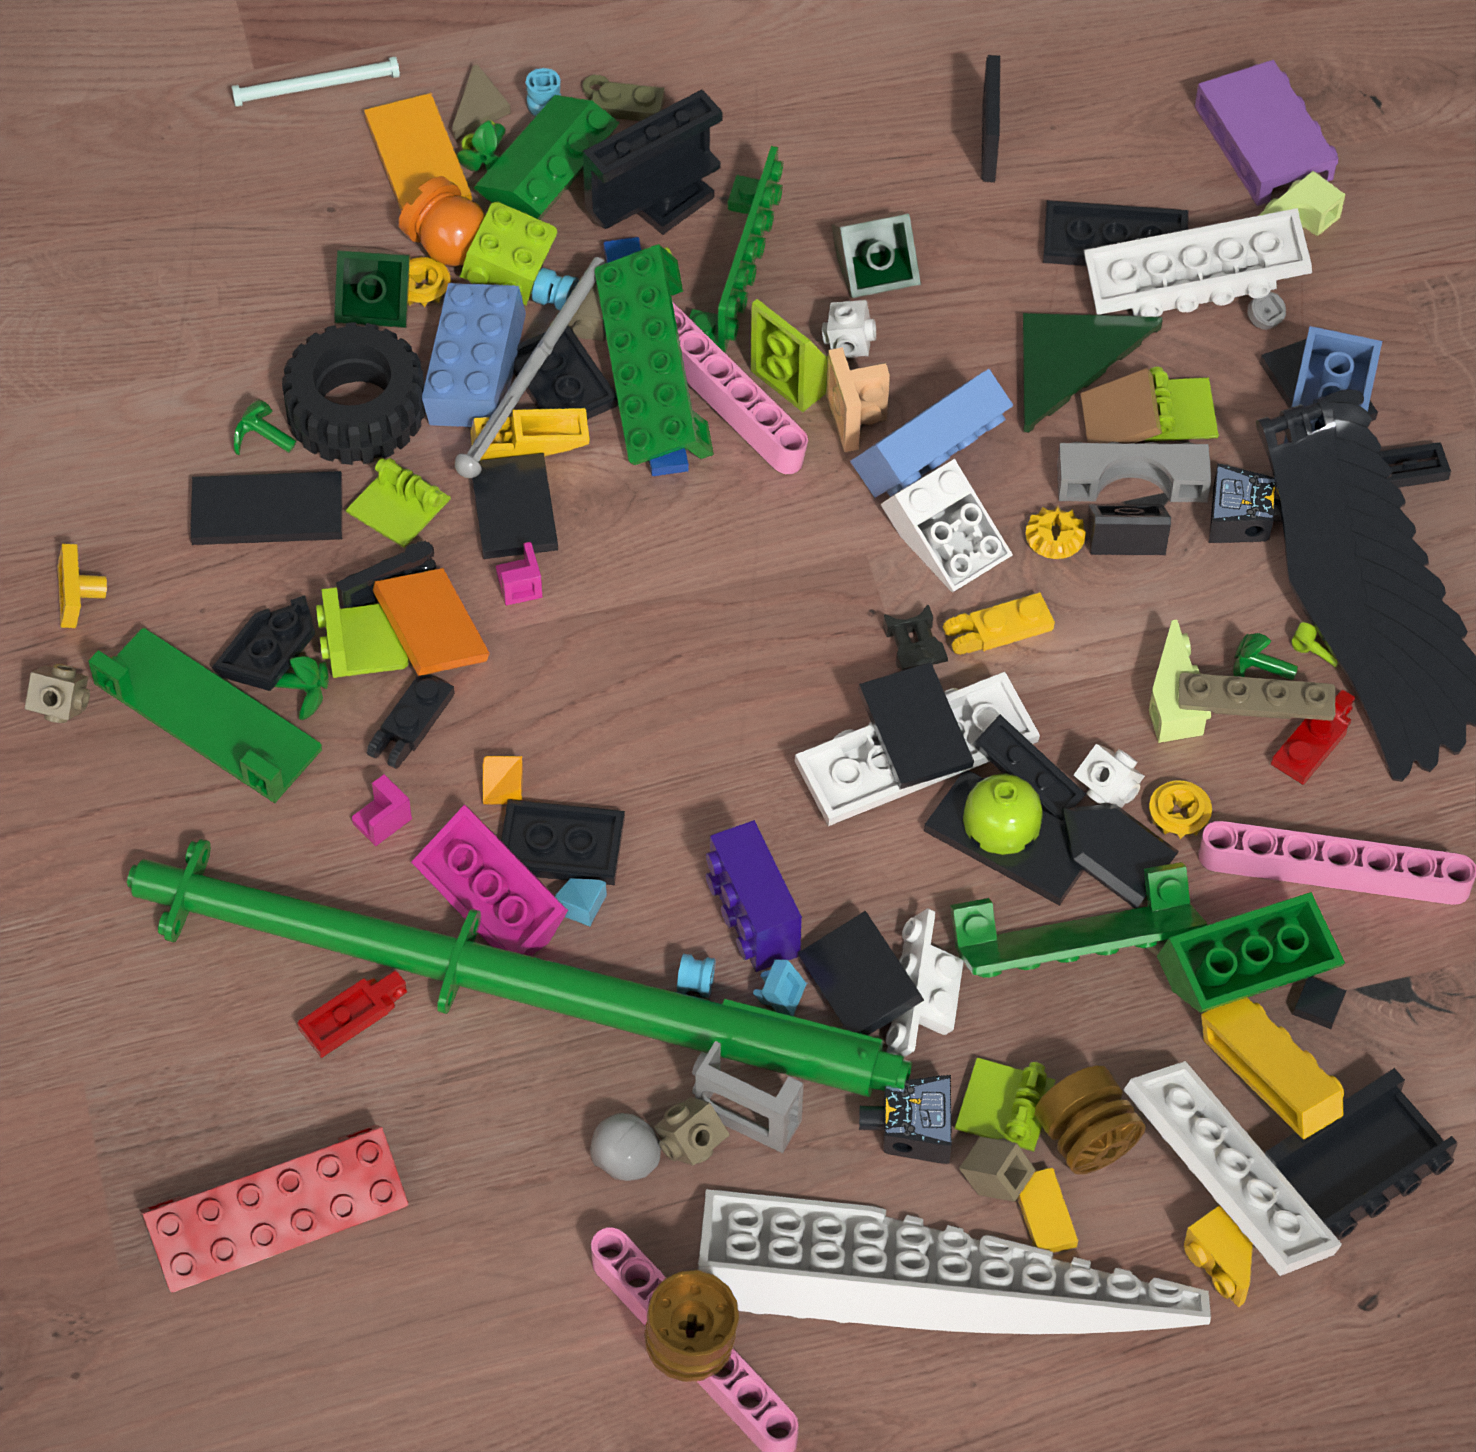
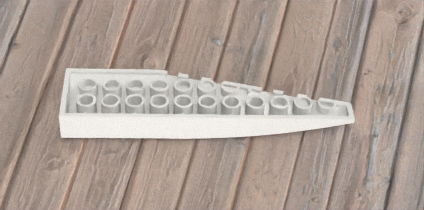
M706 1189L698 1270L715 1275L730 1287L737 1300L738 1311L752 1312L754 1314L786 1315L800 1319L835 1320L840 1323L854 1322L942 1331L1012 1334H1073L1166 1329L1210 1324L1211 1319L1209 1291L1159 1278H1153L1150 1283L1143 1282L1132 1275L1131 1271L1115 1268L1112 1274L1091 1269V1261L1076 1257L1073 1258L1072 1263L1052 1259V1251L989 1235L983 1236L981 1240L973 1239L964 1232V1229L947 1225L945 1231L925 1227L921 1218L906 1215L904 1221L886 1217V1209L874 1206Z

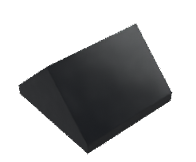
M1089 504L1091 555H1166L1171 516L1163 505Z

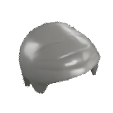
M617 1113L600 1122L593 1132L590 1156L594 1165L603 1169L612 1178L625 1181L645 1178L658 1166L661 1154L660 1141L652 1127L643 1119L633 1114Z

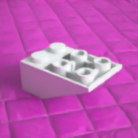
M955 459L881 504L900 537L951 592H954L1013 555Z

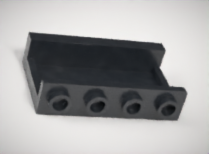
M701 89L584 150L585 208L603 229H608L719 170L721 162L710 150V127L723 121V111Z
M1395 1068L1344 1100V1116L1304 1140L1295 1132L1265 1152V1155L1338 1240L1345 1238L1353 1232L1358 1225V1221L1368 1215L1370 1218L1380 1215L1389 1206L1390 1200L1399 1194L1403 1197L1410 1195L1421 1185L1423 1178L1432 1172L1436 1176L1443 1173L1454 1162L1453 1155L1458 1142L1453 1136L1444 1141L1403 1094L1402 1088L1405 1079Z

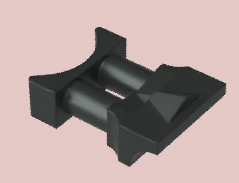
M926 605L918 616L911 619H896L887 614L884 615L883 628L886 637H894L898 648L896 665L897 668H901V671L932 662V665L948 662L943 643L938 641L935 636L933 637L931 632L933 615L929 605ZM910 632H916L919 642H911Z

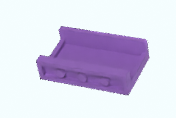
M1274 60L1198 84L1195 108L1257 206L1270 202L1272 188L1305 178L1312 171L1320 173L1326 181L1333 180L1335 168L1338 164L1337 152L1332 145L1327 143L1322 135L1320 125L1317 121L1312 120L1306 111L1303 99L1295 94L1290 86L1288 76L1285 72L1280 71Z

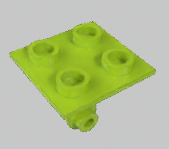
M1153 367L1149 370L1153 375L1162 434L1145 439V442L1219 437L1209 377L1168 379V374L1161 367Z
M381 458L375 466V471L379 473V476L346 509V513L405 548L451 500V497L440 491L439 487L432 486L422 480L421 476L414 475L411 470L399 466L395 460Z
M977 1058L955 1129L996 1140L1004 1138L1017 1143L1020 1148L1035 1151L1042 1125L1035 1116V1108L1040 1099L1055 1085L1056 1079L1047 1077V1074L1044 1072L1045 1066L1038 1062H1031L1029 1067L1020 1070Z

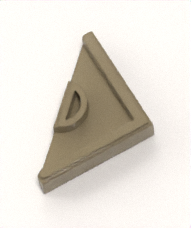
M478 64L472 67L452 127V134L455 139L478 129L485 121H495L511 113L510 104Z

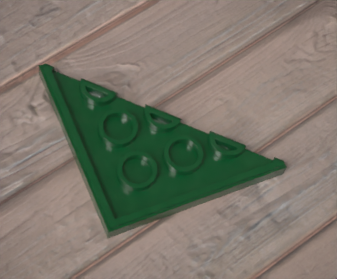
M1023 313L1024 432H1031L1039 421L1047 415L1051 416L1068 403L1071 396L1083 387L1087 388L1105 374L1108 367L1117 360H1122L1153 332L1157 333L1161 330L1162 317Z

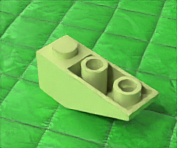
M1178 620L1171 621L1149 706V714L1158 743L1202 736L1206 720L1211 718V711L1185 710L1178 707L1180 674H1200L1198 666L1191 664L1189 658L1191 655L1190 640L1187 633H1181Z

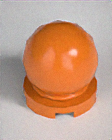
M444 176L435 177L418 188L423 193L415 200L412 206L408 202L405 203L399 217V228L411 241L421 242L433 260L448 267L463 266L467 252L486 214L479 204L461 196V191L454 182L447 180Z

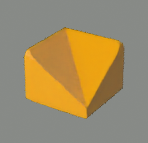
M522 756L484 757L483 805H507L508 799L522 801Z

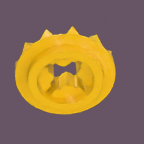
M427 257L410 259L408 304L410 306L415 302L421 303L424 307L430 301L439 303L441 296L446 295L448 283H451V277L444 264ZM428 276V285L424 284L421 288L417 289L416 282L421 283Z
M1058 505L1054 510H1047L1042 507L1038 514L1031 515L1026 526V540L1029 546L1036 553L1046 558L1063 559L1070 557L1081 549L1085 541L1086 531L1083 519L1076 518L1073 509L1069 512L1062 511ZM1054 524H1058L1061 531L1060 535L1057 536V541L1054 540V535H1052L1051 531Z
M1170 781L1159 786L1153 792L1148 811L1152 816L1153 825L1160 826L1165 835L1170 832L1178 834L1181 839L1186 834L1191 833L1197 836L1199 831L1208 825L1212 814V804L1209 796L1199 786L1187 781ZM1174 804L1178 805L1181 809L1188 808L1186 817H1183L1180 813L1172 814Z

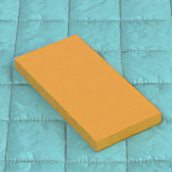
M431 93L364 110L366 122L401 212L406 202L412 206L415 200L423 193L418 189L422 184L439 176H444L447 180L454 182L459 187L461 196L472 200L471 191Z

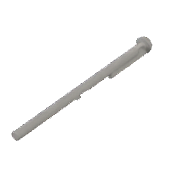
M599 257L593 259L468 453L456 456L455 469L462 477L474 478L481 473L482 468L478 463L494 440L547 356L552 352L554 345L596 282L595 268L606 264L603 259Z

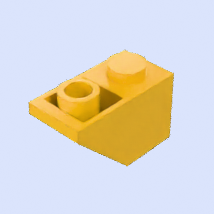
M1219 1205L1188 1227L1184 1242L1185 1252L1195 1266H1202L1212 1277L1213 1285L1218 1293L1226 1299L1230 1298L1237 1307H1240L1245 1303L1250 1285L1253 1243L1242 1233L1238 1225L1222 1206Z

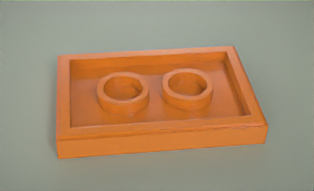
M444 568L375 581L373 592L418 676L487 661L490 653Z

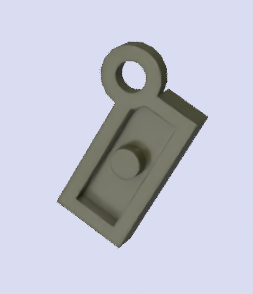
M591 75L583 82L584 95L592 99V101L615 119L642 121L663 109L665 88L609 82L606 77L601 75ZM592 85L601 86L600 90H592L590 87Z

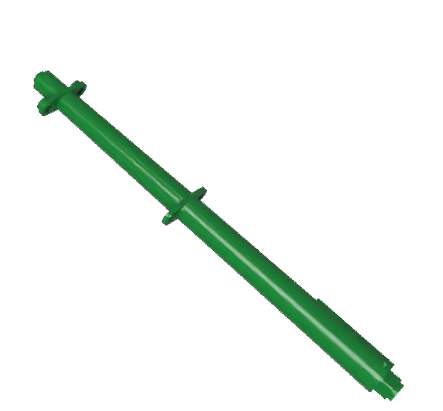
M200 839L198 842L191 841L185 858L186 864H188L186 869L142 859L138 865L134 864L128 874L127 886L131 888L133 897L171 907L170 912L165 911L162 914L158 925V934L163 935L166 941H177L189 912L442 981L443 985L437 1005V1010L440 1013L448 1014L459 987H464L707 1054L714 1042L717 1041L721 1043L722 1058L870 1097L873 1089L884 1091L885 1086L904 1090L905 1081L909 1080L912 1061L904 1060V1056L883 1051L882 1039L724 999L723 1004L476 943L475 939L481 921L480 910L471 909L459 937L456 938L203 876L211 852L210 841Z

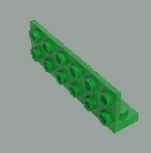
M776 146L770 147L760 179L736 175L728 199V210L749 215L719 303L718 314L692 309L689 316L724 353H726L729 340H736L739 329L737 316L738 313L744 314L748 301V292L745 291L747 285L753 286L756 278L757 265H754L756 258L762 259L766 243V238H763L764 232H770L772 229L774 211L771 210L773 205L779 206L783 185L778 184V182H780L783 172V161L778 160V147Z
M660 244L596 267L595 276L629 462L632 465H638L683 448L692 452L699 459L714 455L708 422L692 410L671 296L683 292L678 260Z
M142 628L117 656L110 658L98 650L88 661L96 686L273 803L279 800L322 751V744L145 628Z
M1183 862L1144 869L1147 907L1003 934H996L993 903L990 898L950 905L956 951L973 975L984 978L998 976L1002 973V970L1012 968L1020 970L1036 969L1041 966V963L1056 960L1061 963L1074 962L1080 959L1081 955L1092 953L1112 955L1117 953L1119 948L1129 946L1138 948L1153 947L1158 944V941L1207 926V922L1190 904L1187 867Z

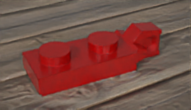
M1342 689L1335 697L1334 719H1305L1272 757L1271 765L1304 785L1346 735L1348 726L1351 723V719L1347 715L1353 709L1351 706L1355 697Z
M396 970L378 982L375 978L368 981L363 978L299 1020L297 1023L298 1029L318 1055L323 1058L389 1014L388 1012L396 1007L394 1002L407 993L406 982Z

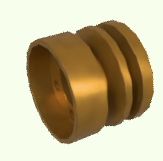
M1094 1065L1067 1076L1054 1085L1040 1099L1035 1108V1116L1052 1140H1059L1057 1150L1066 1158V1163L1074 1174L1085 1175L1112 1164L1132 1149L1145 1132L1146 1125L1137 1113H1134L1135 1109L1128 1100H1121L1123 1091L1105 1066Z
M699 1270L681 1271L662 1281L652 1294L644 1333L646 1352L657 1369L670 1378L691 1382L703 1381L717 1374L730 1359L739 1322L738 1303L730 1287L715 1275ZM687 1329L694 1330V1338L686 1337Z

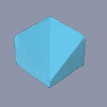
M570 878L555 896L568 909L565 917L590 927L607 896L606 882L593 879Z

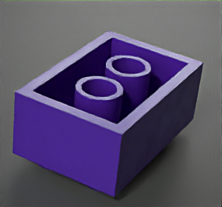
M755 820L710 835V852L706 853V861L710 872L706 873V881L712 895L716 896L719 894L723 903L721 905V912L727 927H734L739 936L736 938V943L743 960L750 959L755 972H759L772 967L775 960H792L800 957L798 952H800L802 916Z

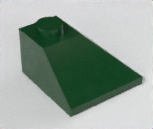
M347 246L337 250L334 323L346 324L356 322L359 325H366L368 323L377 326L406 328L410 255L383 249Z

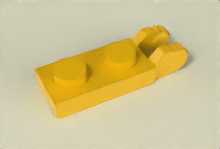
M1041 592L975 611L970 613V615L963 613L956 617L953 616V618H949V620L943 623V629L945 634L951 637L974 631L964 636L962 635L952 642L951 646L954 653L961 655L981 649L986 651L1050 632L1054 629L1055 621Z

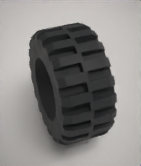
M356 322L346 323V327L336 328V325L326 327L325 332L320 335L317 332L306 339V345L301 343L292 352L293 358L286 362L284 367L285 376L282 378L288 425L291 426L292 434L296 440L301 443L303 442L304 448L312 454L320 452L322 459L331 462L334 459L341 460V464L353 465V461H363V464L374 463V458L382 456L385 459L394 454L395 448L403 449L411 442L410 435L414 437L422 426L421 420L425 417L426 412L422 401L424 390L423 370H421V362L418 355L412 351V346L402 338L398 340L396 333L386 328L380 331L377 325L366 323L365 327L357 326ZM351 382L371 383L384 390L377 398L360 405H341L325 398L334 388Z

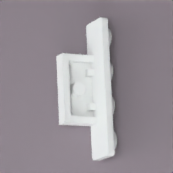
M928 908L915 917L910 918L902 932L904 945L899 962L924 999L920 1004L892 1020L891 1027L888 1030L886 1036L887 1052L904 1057L915 1050L919 1024L943 1035L953 1031L964 961L931 945L935 911Z

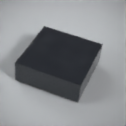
M1308 977L1293 1015L1332 1029L1347 990L1316 978Z

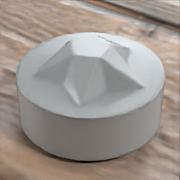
M1273 292L1262 298H1253L1248 305L1249 319L1260 329H1273L1283 321L1286 315L1284 301Z

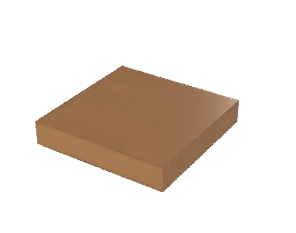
M1148 368L1081 393L1088 443L1119 442L1122 444H1135L1162 434L1153 375Z

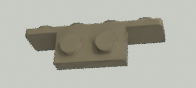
M1181 673L1179 677L1178 707L1185 710L1211 711L1214 714L1280 719L1333 720L1335 717V685Z

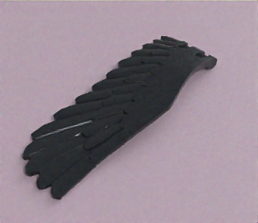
M1340 390L1327 396L1316 398L1313 404L1306 407L1300 404L1283 410L1279 413L1278 417L1270 419L1268 416L1256 421V427L1267 453L1276 483L1284 534L1288 582L1303 611L1345 672L1362 703L1375 732L1392 780L1402 782L1410 774L1414 761H1417L1421 770L1431 772L1438 764L1440 746H1445L1453 755H1458L1466 744V725L1470 724L1476 727V655L1462 640L1466 637L1468 631L1460 615L1443 602V598L1446 595L1445 586L1440 578L1425 567L1429 564L1427 553L1412 539L1416 533L1415 525L1400 509L1406 504L1401 490L1387 479L1392 476V468L1378 454L1381 450V445L1377 437L1368 428L1372 418L1360 406L1364 403V396L1357 390ZM1318 418L1322 428L1312 432L1310 421ZM1284 430L1288 443L1278 445L1275 433Z

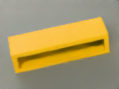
M1244 998L1201 1014L1204 1042L1303 1140L1344 1116V1090L1339 1080L1333 1075L1328 1076L1318 1066L1315 1058L1309 1051H1302L1292 1041L1290 1034L1284 1027H1277L1267 1017L1265 1010L1259 1003H1253L1248 998Z

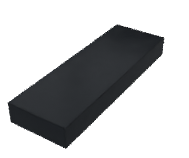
M1001 714L996 717L972 744L1003 774L1015 775L1028 782L1039 795L1042 810L1062 821V808L1075 807L1086 795L1082 789Z

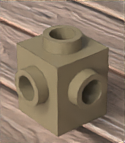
M55 664L53 667L44 665L32 671L25 709L45 714L44 719L48 721L66 723L67 720L76 717L87 708L90 698V690L86 688L88 676L77 674L76 668L62 664Z
M689 1097L683 1103L669 1108L664 1114V1119L654 1126L661 1138L659 1146L664 1154L672 1161L677 1160L693 1166L707 1160L713 1154V1149L730 1136L711 1103Z

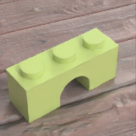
M1312 171L1304 179L1296 180L1279 199H1272L1258 216L1298 208L1302 227L1318 236L1341 217L1345 194Z

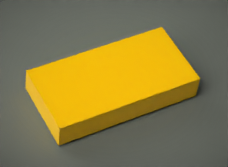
M1049 1168L1034 1172L1017 1198L1033 1246L1052 1251L1053 1253L1076 1248L1078 1238L1054 1169Z

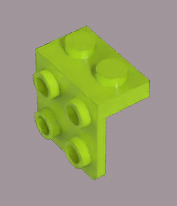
M493 202L467 252L460 277L472 284L519 286L523 304L527 305L532 295L537 275L556 238V227L502 203Z
M337 587L322 589L323 604L316 605L318 626L319 628L326 627L327 636L320 637L323 660H331L333 678L400 670L408 666V656L380 604L340 609Z

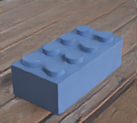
M448 283L422 394V401L429 425L472 427L474 418H490L511 385L515 356L517 357V346L520 343L526 315L519 286Z
M1310 326L1292 407L1300 404L1306 407L1313 404L1316 398L1327 396L1340 390L1352 389L1362 393L1364 403L1360 406L1368 412L1382 341ZM1318 418L1310 421L1312 432L1322 428ZM1285 434L1284 443H1288L1286 434Z
M988 368L859 454L850 462L874 498L884 492H887L891 497L919 480L928 471L933 470L948 460L957 451L973 443L979 436L1005 421L1006 418L1002 413L1014 405Z

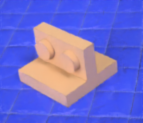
M843 347L828 350L826 396L844 452L859 450L860 425H871L878 421L887 420L890 374L886 363L850 370Z

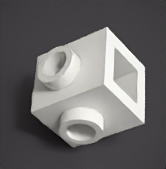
M867 300L831 303L828 322H824L822 325L824 344H830L831 349L843 347L846 358L869 356L870 342L876 340V324L874 319H870Z
M1098 744L1093 747L1074 774L1077 779L1090 788L1086 794L1100 805L1116 804L1121 808L1125 803L1131 802L1140 790V782L1145 777L1134 768L1138 762L1120 749L1114 753L1112 750Z

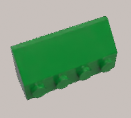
M554 95L480 179L474 189L491 203H502L541 220L584 170L583 151L611 137L620 122L592 100Z
M1312 892L1170 937L1157 955L1172 991L1200 1013L1341 967L1345 964Z

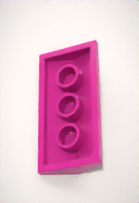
M465 804L411 862L465 919L471 909L481 911L478 933L492 947L532 956L550 942L568 912V909Z

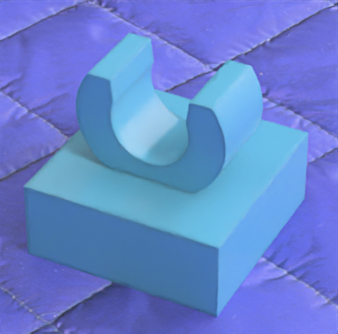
M775 960L771 970L764 971L760 975L765 982L763 989H755L753 994L761 1004L771 1005L778 1013L794 1016L807 983L789 960Z

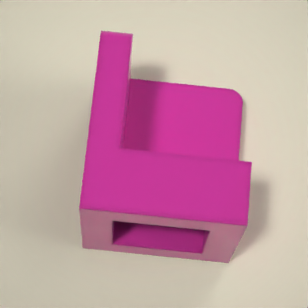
M531 542L523 543L524 559L496 566V574L506 606L542 598L541 574Z
M384 774L372 783L374 800L352 816L353 825L375 846L412 820L410 799Z

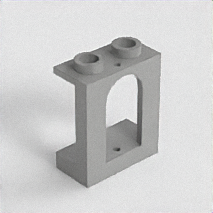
M715 1041L708 1054L702 1052L694 1064L692 1074L695 1075V1084L692 1093L696 1095L697 1099L710 1102L725 1126L783 1153L802 1121L804 1083L788 1076L777 1097H774L722 1072L721 1043ZM713 1093H717L769 1118V1129L711 1102L710 1098Z

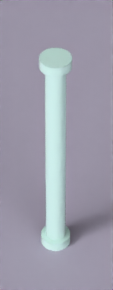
M395 56L389 57L387 62L243 88H239V85L232 86L235 106L237 107L243 106L242 102L389 75H392V78L400 77Z

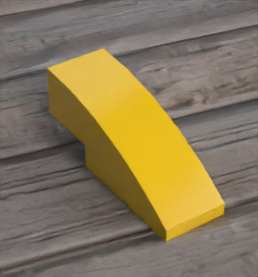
M586 408L512 410L511 417L506 419L480 460L544 453L545 457L588 445L590 439ZM474 418L470 432L472 445L490 418Z

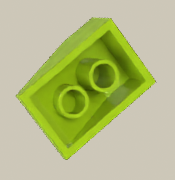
M756 299L752 302L751 372L801 412H804L826 394L828 357L811 340L760 300Z

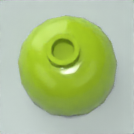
M1006 773L991 775L978 782L967 797L963 814L965 831L970 839L972 835L980 843V848L987 852L1001 855L1018 853L1025 849L1026 844L1031 842L1033 838L1035 840L1039 835L1043 816L1040 798L1034 788L1018 776Z

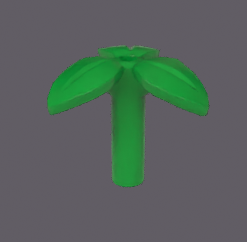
M490 120L485 121L476 130L472 139V143L478 152L470 149L460 151L457 154L459 163L466 169L476 172L481 164L485 163L488 171L501 157L494 155V152L506 132L505 127L501 124L493 125Z
M260 399L254 400L246 408L241 417L242 420L236 426L233 438L234 451L237 455H240L243 437L249 431L257 432L288 453L292 451L297 441L262 419L271 414L273 410L265 401Z
M1261 633L1246 634L1240 641L1234 656L1236 661L1232 671L1235 677H1245L1246 669L1253 666L1293 680L1298 666L1260 653L1271 643V640Z
M301 656L290 659L295 674L285 673L275 687L301 689L307 693L299 714V719L305 720L313 715L321 705L323 695L320 688H328L329 673L325 661L321 662L318 667L315 660Z

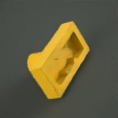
M62 544L57 565L61 628H76L81 608L80 598L105 599L107 578L106 576L79 575L77 544Z

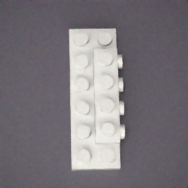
M1298 208L1084 250L1097 315L1132 308L1134 316L1159 317L1166 310L1177 308L1181 312H1191L1199 304L1212 301L1216 305H1227L1234 300V297L1248 294L1252 298L1267 296L1270 290L1277 289L1276 280L1312 273L1311 260Z
M1005 672L960 690L951 688L945 691V695L974 759L972 768L990 762L972 744L1000 714L1032 744L1038 742L1040 734ZM871 722L864 728L856 731L853 729L845 730L836 735L831 741L795 754V763L828 826L972 769L962 770L900 790Z
M1186 1061L1130 1079L1124 1088L1127 1095L1280 1276L1335 1255L1342 1245L1341 1242Z

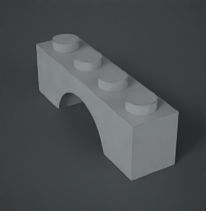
M1119 442L1060 443L1057 461L1059 501H1096L1102 489L1111 482L1123 478H1140L1158 486L1166 494L1170 502H1207L1211 484L1209 444H1158L1155 442L1145 444H1122Z

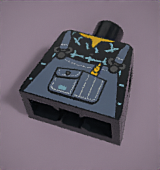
M1217 464L1213 484L1209 543L1266 542L1270 539L1273 521L1282 522L1279 499H1275L1276 483L1274 477L1224 464Z
M951 1075L906 1080L904 1090L885 1086L883 1106L859 1105V1130L883 1131V1152L888 1155L950 1164L952 1147Z

